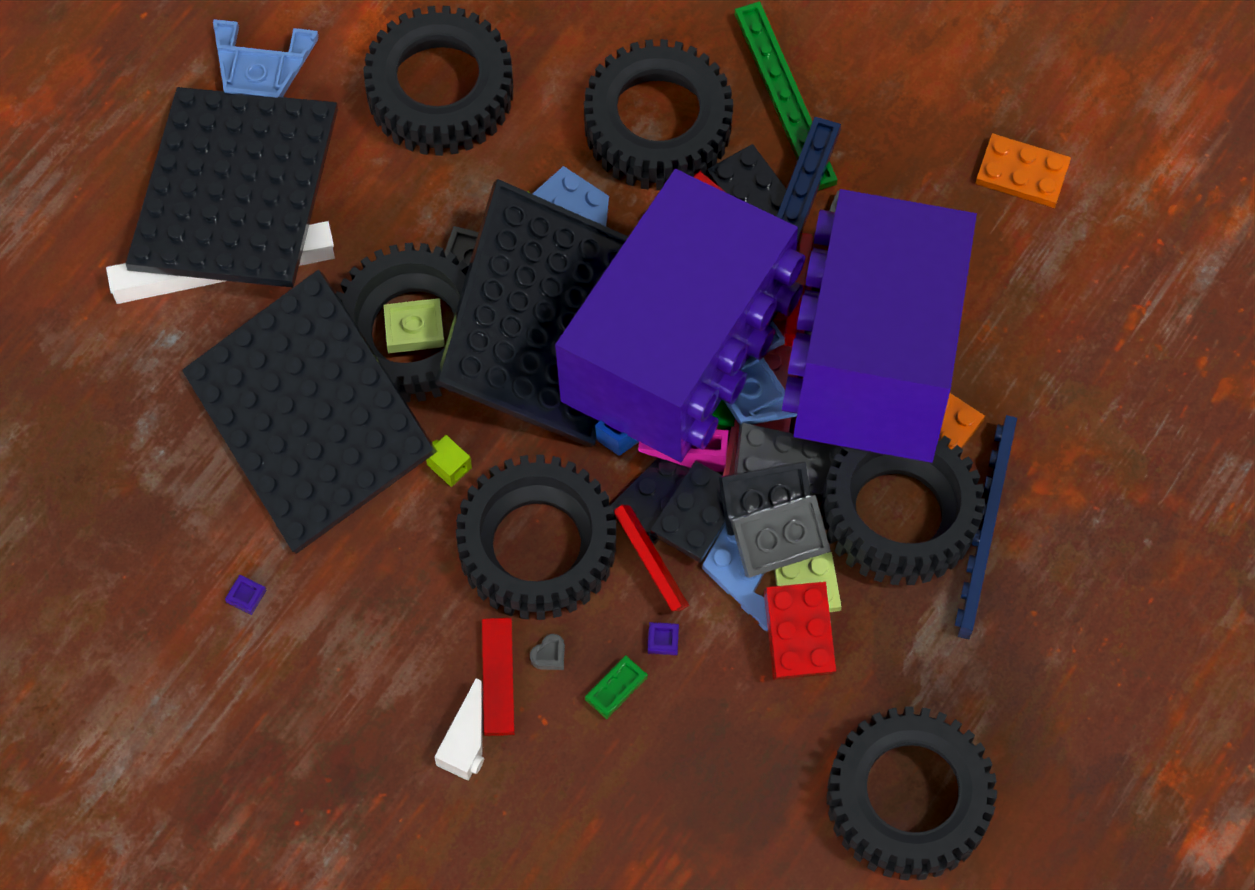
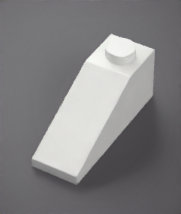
M477 678L434 757L436 766L468 781L472 773L477 774L480 771L484 762V757H482L483 688L482 681Z

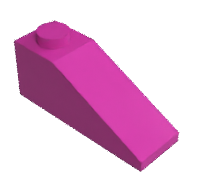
M716 430L711 441L703 450L692 445L681 463L639 442L638 451L691 468L696 460L713 471L724 472L728 450V430Z

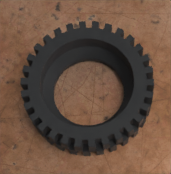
M427 6V14H421L420 8L413 10V17L410 19L406 13L400 15L399 25L391 20L386 24L388 34L380 30L377 33V42L372 41L369 46L370 54L366 53L364 82L371 115H374L375 123L378 127L382 126V132L387 137L392 134L393 142L398 145L405 140L406 149L413 151L416 145L420 148V154L428 155L429 148H435L436 156H443V148H450L451 155L459 153V145H464L466 151L473 148L472 140L476 139L479 144L485 142V132L493 136L497 132L496 123L502 126L505 121V113L509 114L514 88L510 52H508L505 40H501L499 31L496 28L491 31V23L486 19L479 24V15L473 12L469 18H466L465 9L458 8L456 14L451 13L450 6H443L442 13H436L435 6ZM430 48H453L463 51L476 59L479 66V76L474 88L464 98L449 105L430 106L413 100L403 91L397 78L398 68L407 58Z
M653 39L645 40L644 48H640L638 42L631 43L630 52L628 53L624 47L618 49L617 59L610 54L605 58V67L601 64L598 65L595 69V76L591 75L589 88H586L585 137H587L589 149H593V157L597 162L602 159V168L606 172L613 167L614 178L620 180L623 175H626V184L634 186L635 181L639 180L641 181V189L647 190L649 189V183H656V190H661L675 169L692 177L700 171L706 175L707 167L710 168L717 164V158L722 159L725 154V147H728L730 141L733 99H731L730 85L727 86V77L724 73L719 75L720 67L716 62L709 66V56L705 53L698 58L697 48L690 46L687 52L683 51L682 42L676 41L674 48L668 47V40L660 39V46H653ZM644 82H671L683 86L694 93L698 98L700 111L693 126L681 136L664 141L648 140L637 136L623 124L617 108L620 95L627 89Z
M405 243V251L400 252L397 244L389 246L391 254L385 256L382 249L375 251L376 260L371 262L368 257L362 259L363 269L360 271L354 266L349 271L352 281L344 278L340 284L344 293L337 291L336 294L405 402H410L411 394H416L418 402L425 401V392L432 391L434 398L442 396L439 389L441 386L436 385L435 380L445 347L435 355L421 361L409 363L393 362L386 359L375 347L372 334L373 324L384 304L401 294L409 292L433 294L446 302L455 315L469 267L463 260L459 263L457 256L452 252L446 257L444 249L436 246L434 252L431 253L429 245L425 243H420L419 251L415 250L413 243Z
M944 435L938 441L933 463L842 446L840 453L835 455L827 474L820 497L822 502L819 508L821 516H823L825 530L829 529L827 534L829 544L838 541L834 550L836 554L840 557L847 553L846 564L852 568L858 562L862 565L859 573L867 576L869 570L876 572L874 578L876 581L882 582L885 575L891 576L890 584L899 585L902 577H906V585H915L918 576H920L922 583L931 581L933 574L939 578L945 575L947 568L952 570L957 565L959 559H963L982 521L984 514L982 511L985 506V499H981L984 493L983 484L977 485L980 478L978 470L969 472L973 462L969 456L963 460L960 459L963 452L961 447L956 445L951 450L948 447L951 439ZM886 474H902L919 480L932 491L939 503L941 523L937 533L927 542L913 544L900 543L880 536L871 530L857 514L856 500L863 486L872 479Z
M528 455L520 456V465L514 466L512 458L504 461L505 470L500 471L497 465L490 468V479L482 474L477 479L478 489L474 486L469 488L467 491L468 500H462L460 505L461 514L457 515L456 539L459 559L464 576L467 575L469 585L472 589L477 587L478 596L483 601L489 597L490 606L498 610L500 605H503L504 613L513 616L515 609L520 610L521 619L529 620V613L536 612L537 620H545V611L551 610L553 618L562 616L561 608L565 606L569 613L577 610L578 600L585 605L590 601L591 591L595 594L600 591L601 580L607 581L610 575V567H613L615 560L616 520H614L613 506H609V497L606 491L601 493V484L596 479L590 482L589 472L585 469H582L577 474L576 464L570 461L563 468L561 467V458L555 456L552 457L551 464L545 463V455H536V463H529ZM529 504H546L565 512L576 524L581 538L580 551L571 568L563 575L545 581L521 580L505 571L496 558L493 542L499 524L510 512Z
M905 707L903 714H898L897 708L888 709L886 717H882L879 712L872 715L869 724L866 720L858 724L857 731H851L846 737L845 744H841L827 785V805H830L828 811L830 821H835L833 830L836 836H843L842 845L848 851L852 847L855 850L853 858L859 863L863 858L868 860V869L875 872L877 866L885 869L883 876L890 878L893 872L900 873V880H909L911 874H917V880H925L928 873L932 872L933 876L937 877L942 875L946 868L951 871L958 866L961 860L965 861L968 859L972 851L976 850L990 824L995 811V806L993 805L997 799V790H993L997 782L995 773L990 774L993 765L990 757L985 759L982 757L985 751L982 743L980 742L977 745L972 743L975 735L970 730L962 734L959 731L962 723L954 719L951 725L945 723L947 715L942 712L938 713L936 719L929 717L931 709L922 707L920 715L914 714V707ZM914 745L930 749L946 760L956 776L958 783L956 808L943 824L932 830L906 832L896 829L883 821L870 803L867 792V779L870 769L880 756L896 747Z

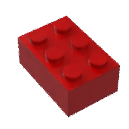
M826 581L766 587L763 592L773 680L833 674L836 672Z

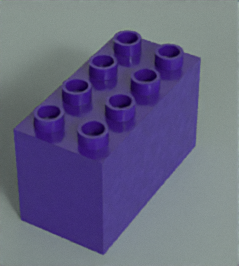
M675 169L555 344L561 402L598 421L601 420L617 431L628 434L629 437L680 463L692 445L702 450L705 449L718 426L719 419L712 415L721 400L732 405L738 399L747 380V373L741 371L750 356L761 360L766 355L776 332L774 328L770 327L771 322L778 312L790 316L801 298L803 285L795 281L804 266L805 255L796 251L798 227Z
M843 189L839 191L835 212L820 209L814 244L829 247L828 250L813 248V251H811L805 286L820 288V292L805 290L802 296L797 329L809 331L812 334L796 333L788 374L802 376L803 379L788 376L782 404V411L797 414L793 437L933 463L951 390L977 213Z

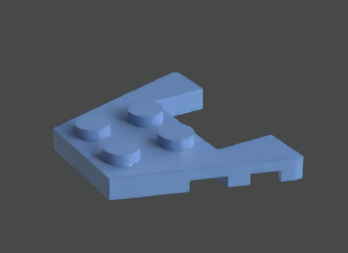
M214 19L213 26L224 93L275 98L283 97L318 41V31L293 28L289 52L236 47L235 44L239 31L238 22Z
M564 166L533 193V195L606 226L609 196Z
M773 321L770 327L774 328L776 332L768 352L785 344L784 336ZM750 356L741 371L747 373V380L741 394L732 405L725 402L739 425L742 423L753 425L796 417L797 414L782 411L785 389L765 359L758 360Z
M725 524L705 559L702 569L727 594H730L740 603L741 608L748 615L751 614L759 622V626L763 630L768 632L764 597L754 593L765 573L750 578L745 576L735 535L730 536L727 534Z

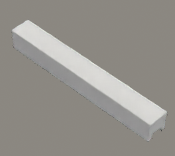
M329 221L309 225L299 266L335 259ZM126 263L106 267L111 294L113 293L117 304L225 282L223 280L127 271Z

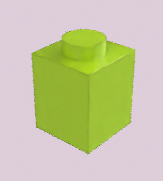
M445 435L440 441L435 440L432 442L438 452L429 457L426 462L427 466L452 487L472 469L471 457Z

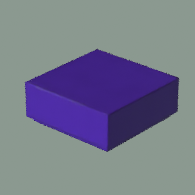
M239 575L225 601L252 615L267 590L266 587Z
M649 622L648 654L677 655L679 624Z

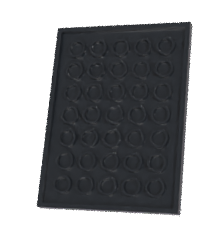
M177 87L126 260L127 271L294 288L338 112L337 102L224 93V91Z
M497 179L493 182L435 384L589 448L595 445L597 438L595 426L599 421L561 402L555 344L615 258L628 236L502 180Z
M319 269L182 369L290 549L296 554L438 452L325 275Z

